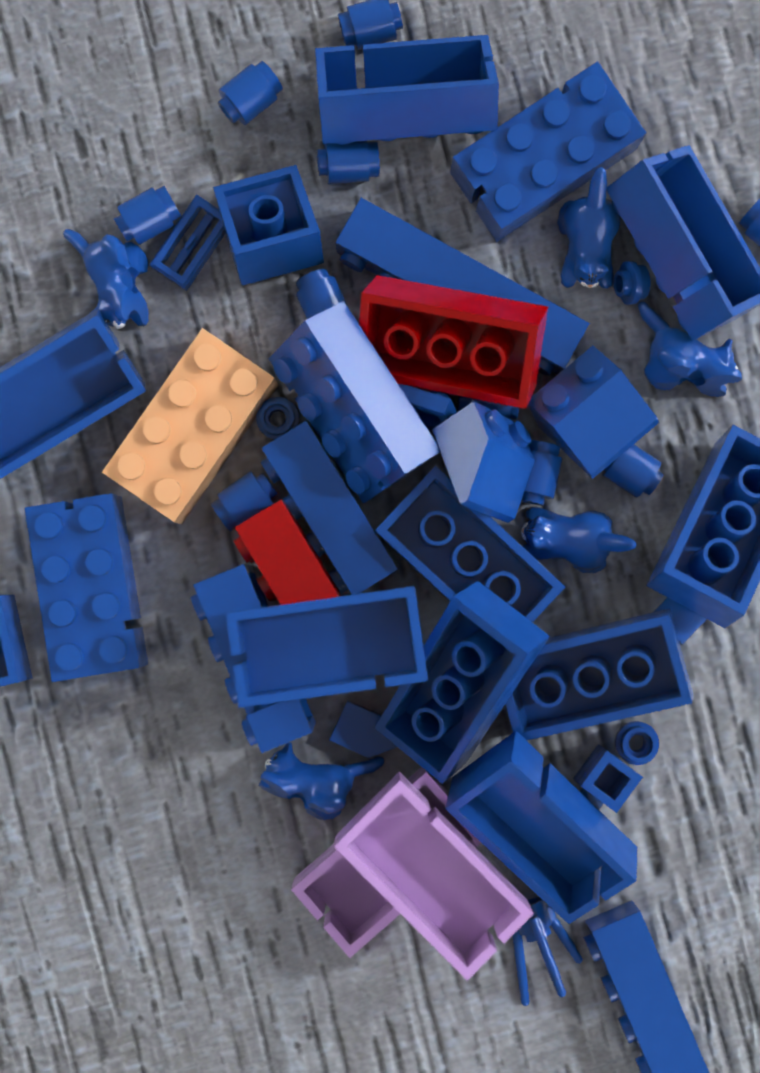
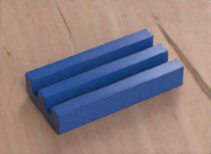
M196 194L149 266L187 291L226 234L219 209ZM201 209L207 212L170 268L164 265ZM215 218L218 219L219 222L182 276L178 274Z

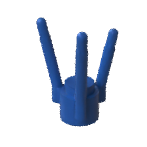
M540 897L528 899L534 914L512 935L518 986L523 1006H528L530 1000L522 935H525L527 942L537 941L559 997H564L566 990L546 939L551 934L550 925L574 961L578 964L583 961L575 944L558 920L555 911L545 904Z

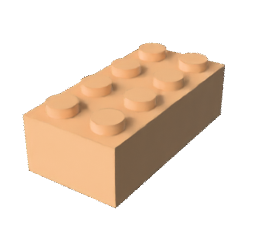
M202 328L102 473L171 521L182 524L249 429L265 400L269 399L278 387L275 377Z

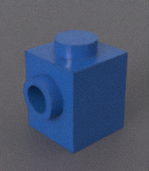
M599 744L573 777L582 787L580 792L598 810L605 804L616 813L643 778Z

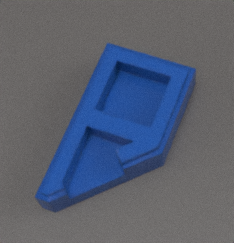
M347 699L329 741L367 758L397 748L396 745L375 729L382 715Z

